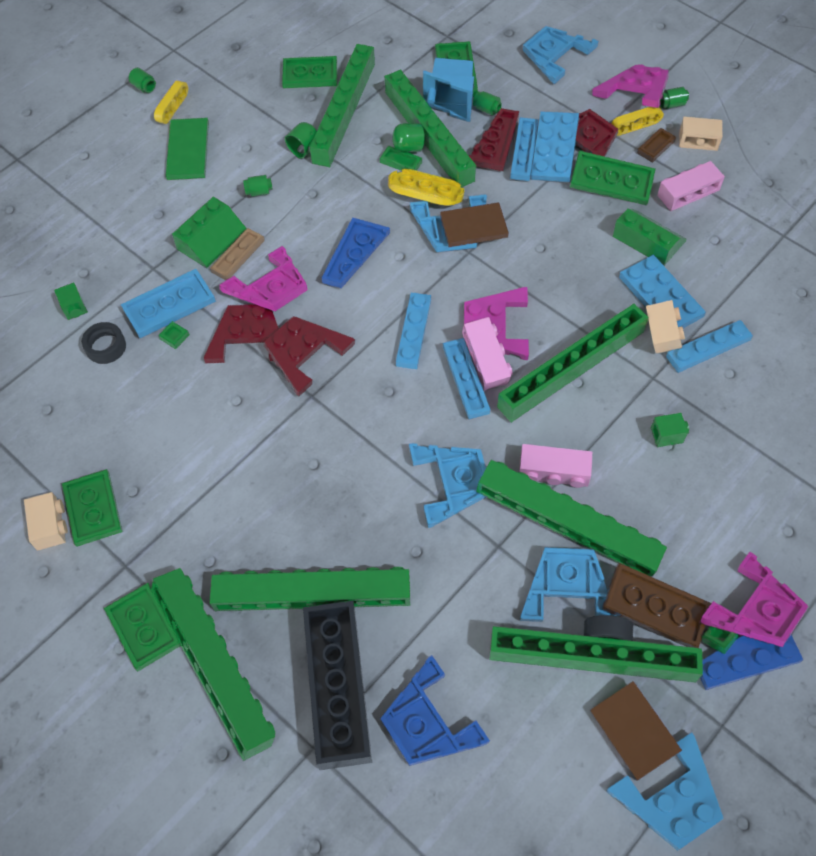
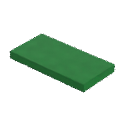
M470 41L435 44L436 58L473 61ZM473 61L472 76H474V84H473V97H474V96L476 95V93L478 92V85H477V79H476V73H475V67H474V61Z
M208 118L170 120L166 165L167 180L206 178Z
M579 151L570 187L647 205L656 168Z

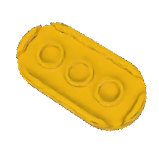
M402 169V172L398 173L393 171L388 176V187L401 195L448 206L456 205L464 198V188H461L458 182L412 169Z

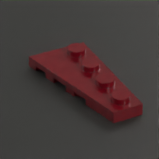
M503 108L499 110L490 123L489 129L483 133L482 139L475 145L471 155H468L476 167L504 171L518 122L519 111Z

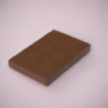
M499 202L440 212L448 247L508 238L509 236Z
M634 681L590 710L637 781L682 751Z

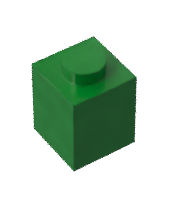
M74 282L54 290L61 309L68 320L88 313Z
M682 413L654 418L651 431L657 448L684 443L687 434H689V424L687 421H684Z

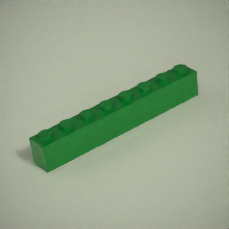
M356 44L310 145L312 164L331 167L375 66L374 47Z
M400 69L385 75L386 95L408 124L418 123L422 125L424 129V145L450 179L458 182L461 188L475 182V163Z
M632 304L500 392L497 408L512 423L644 333L649 317L635 304Z
M491 459L478 482L476 492L617 563L626 565L652 577L657 572L667 549V546L663 545L658 539L647 537L639 533L636 528L617 522L612 516L602 515L596 512L593 507L587 504H580L569 495L560 494L552 490L547 484L538 483L530 479L525 473L516 472L508 468L503 462H496Z
M371 567L363 571H356L353 568H345L341 571L319 569L317 572H307L299 569L294 570L292 573L272 570L268 573L259 574L255 571H246L244 574L221 572L219 575H212L210 605L214 611L303 609V607L353 601L354 607L411 606L409 569H404L403 567H392L390 570H380L379 568Z
M181 568L153 578L151 592L242 760L245 761L270 748L276 734L274 726L270 721H266L262 714L263 708L260 701L253 698L248 680L239 673L235 657L229 655L225 639L222 635H218L212 616L210 614L207 615L203 609V601L200 595L194 593L190 577L184 575Z
M496 626L492 628L489 660L694 683L703 675L702 648Z

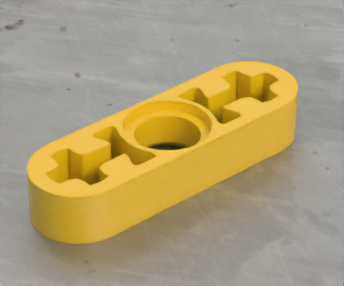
M176 80L155 109L154 119L156 122L167 124L187 97L189 88L186 82Z
M647 107L618 116L611 124L618 128L617 136L659 123L664 113L659 107Z

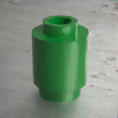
M139 67L130 71L128 78L130 84L144 93H151L155 89L156 81L153 76Z
M683 86L664 90L662 99H660L661 108L670 109L685 106L689 100L688 90H685Z
M485 91L477 92L473 99V106L477 110L492 116L498 113L502 107L500 97Z
M266 174L248 177V179L243 180L246 196L270 194L269 190H273L271 178H267Z

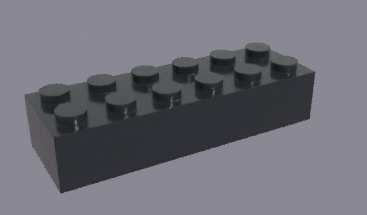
M347 601L303 607L316 765L319 770L372 763L354 602Z

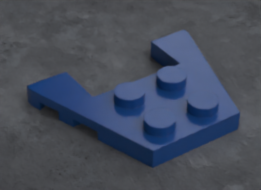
M432 655L425 661L423 667L414 675L408 686L399 694L380 718L409 766L481 747L490 742L477 721H474L457 734L452 735L424 690L445 677V673Z

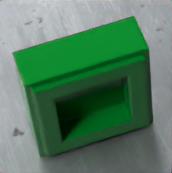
M172 321L158 336L161 341L177 349L190 334L188 330Z
M710 626L703 634L702 642L725 654L738 638V634Z

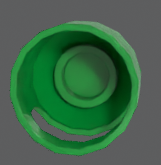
M307 122L297 124L285 136V143L288 149L297 158L303 159L309 153L308 147H310L317 130ZM300 145L304 147V154L297 151Z
M418 123L398 124L392 133L394 147L400 152H421L424 146V129L422 125Z

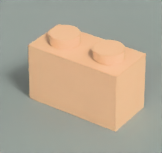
M683 117L679 130V147L718 151L723 137L722 120Z
M672 300L646 306L655 352L661 353L682 348L681 340L685 339L683 326L678 327L677 321L681 320L679 307L674 308Z
M53 492L24 499L29 542L38 551L66 543L65 534L68 533L66 522L62 520V513L65 512L62 500H58Z

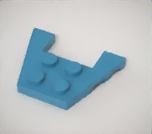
M545 26L523 44V51L547 78L555 84L565 76V69L555 64L561 56L572 47L589 55L598 47L599 41L596 39H592V41L584 40V36L581 35L573 37L567 35L566 31Z
M486 194L469 196L470 207L485 205L487 202ZM428 201L410 202L412 214L436 252L477 248L478 243L448 247L440 216H430Z
M414 443L409 444L413 466L437 462L447 500L424 505L428 528L441 523L486 498V496L476 492L478 482L486 469L481 449L459 447L446 449L438 448L437 445L424 447Z
M545 547L521 613L520 621L543 622L544 597L594 599L595 616H616L602 609L608 590L595 551L590 549Z
M693 733L677 742L682 749L677 754V757L688 772L649 799L644 800L628 775L606 790L609 795L619 800L626 806V809L632 814H636L648 824L649 828L677 851L724 819Z

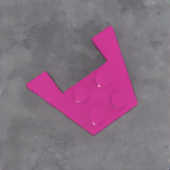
M642 64L634 65L593 88L592 94L595 97L608 99L617 89L643 93L646 95L642 98V105L658 108L660 106V99L663 96V89H665L669 70L661 69L660 67H646Z
M281 246L268 254L269 261L277 266L274 270L248 286L235 276H232L219 286L223 293L277 311L306 292L307 284L298 269L293 265L292 259L286 253V249Z
M527 287L464 302V324L489 317L491 324L494 323L497 328L498 336L496 337L498 342L503 344L505 354L518 355L520 359L528 360V339H506V307H527Z
M749 552L740 564L738 572L759 583L755 592L738 615L713 601L702 616L701 623L783 647L807 611L808 605L785 583L781 584L772 575L773 572L767 566L763 567L757 561L756 555Z

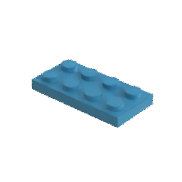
M540 112L531 180L570 182L579 113Z
M654 255L620 272L619 278L645 307L672 300L674 308L679 307L681 320L677 321L678 327L683 326L685 328L705 316L706 311Z
M194 269L121 304V307L139 338H142L169 325L172 321L175 322L216 302L198 270Z

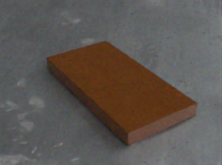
M618 563L602 609L616 616L626 618L634 624L686 647L699 648L705 624L701 623V618L712 603Z

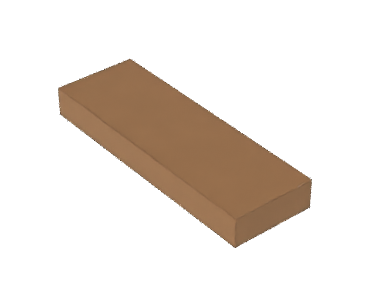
M247 228L211 266V273L224 280L231 278L265 241L264 236Z

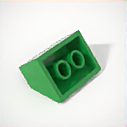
M213 196L173 232L172 236L178 251L207 269L247 228L227 204Z
M629 208L616 220L612 236L647 257L654 255L664 266L686 242L685 237L639 211Z

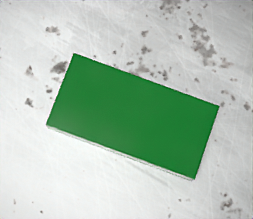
M388 145L380 157V163L400 171L402 169L417 171L422 164V157L408 152H400Z

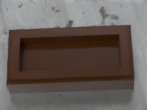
M660 128L638 148L637 154L653 163L675 142L676 136Z

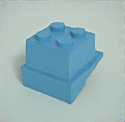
M435 58L433 72L430 73L423 70V98L430 107L450 113V116L470 122L474 76H472L473 61Z

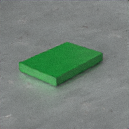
M337 56L283 58V88L337 86Z
M107 469L62 483L73 541L76 547L123 532L110 473Z
M149 583L104 608L137 672L181 646L151 592L152 587Z

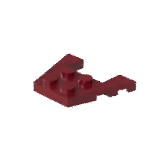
M588 109L579 114L575 145L584 152L605 157L618 134V128L591 109Z
M256 304L228 305L204 355L205 364L225 363L226 344L264 343L279 329L273 311ZM269 354V360L274 361Z
M295 316L290 318L264 341V347L276 365L281 368L288 383H291L297 396L302 395L312 385V379L298 368L324 344H327L341 356L355 345V339Z

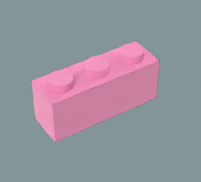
M709 161L663 180L657 196L670 211H673L719 191L725 176Z
M489 317L464 324L462 334L483 391L508 384L512 375V368L505 361V350L503 344L497 340L498 332L495 324H491Z
M522 444L519 472L525 473L534 481L547 482L551 485L568 484L576 488L588 487L591 479L593 452Z

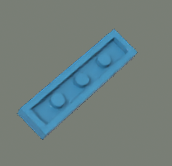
M522 117L519 119L510 179L530 181L539 119Z
M412 292L410 294L396 358V367L418 369L431 305V295Z
M739 320L682 345V348L669 351L666 357L679 373L751 341L753 335L744 323Z
M464 338L443 343V350L468 419L490 414L489 404Z

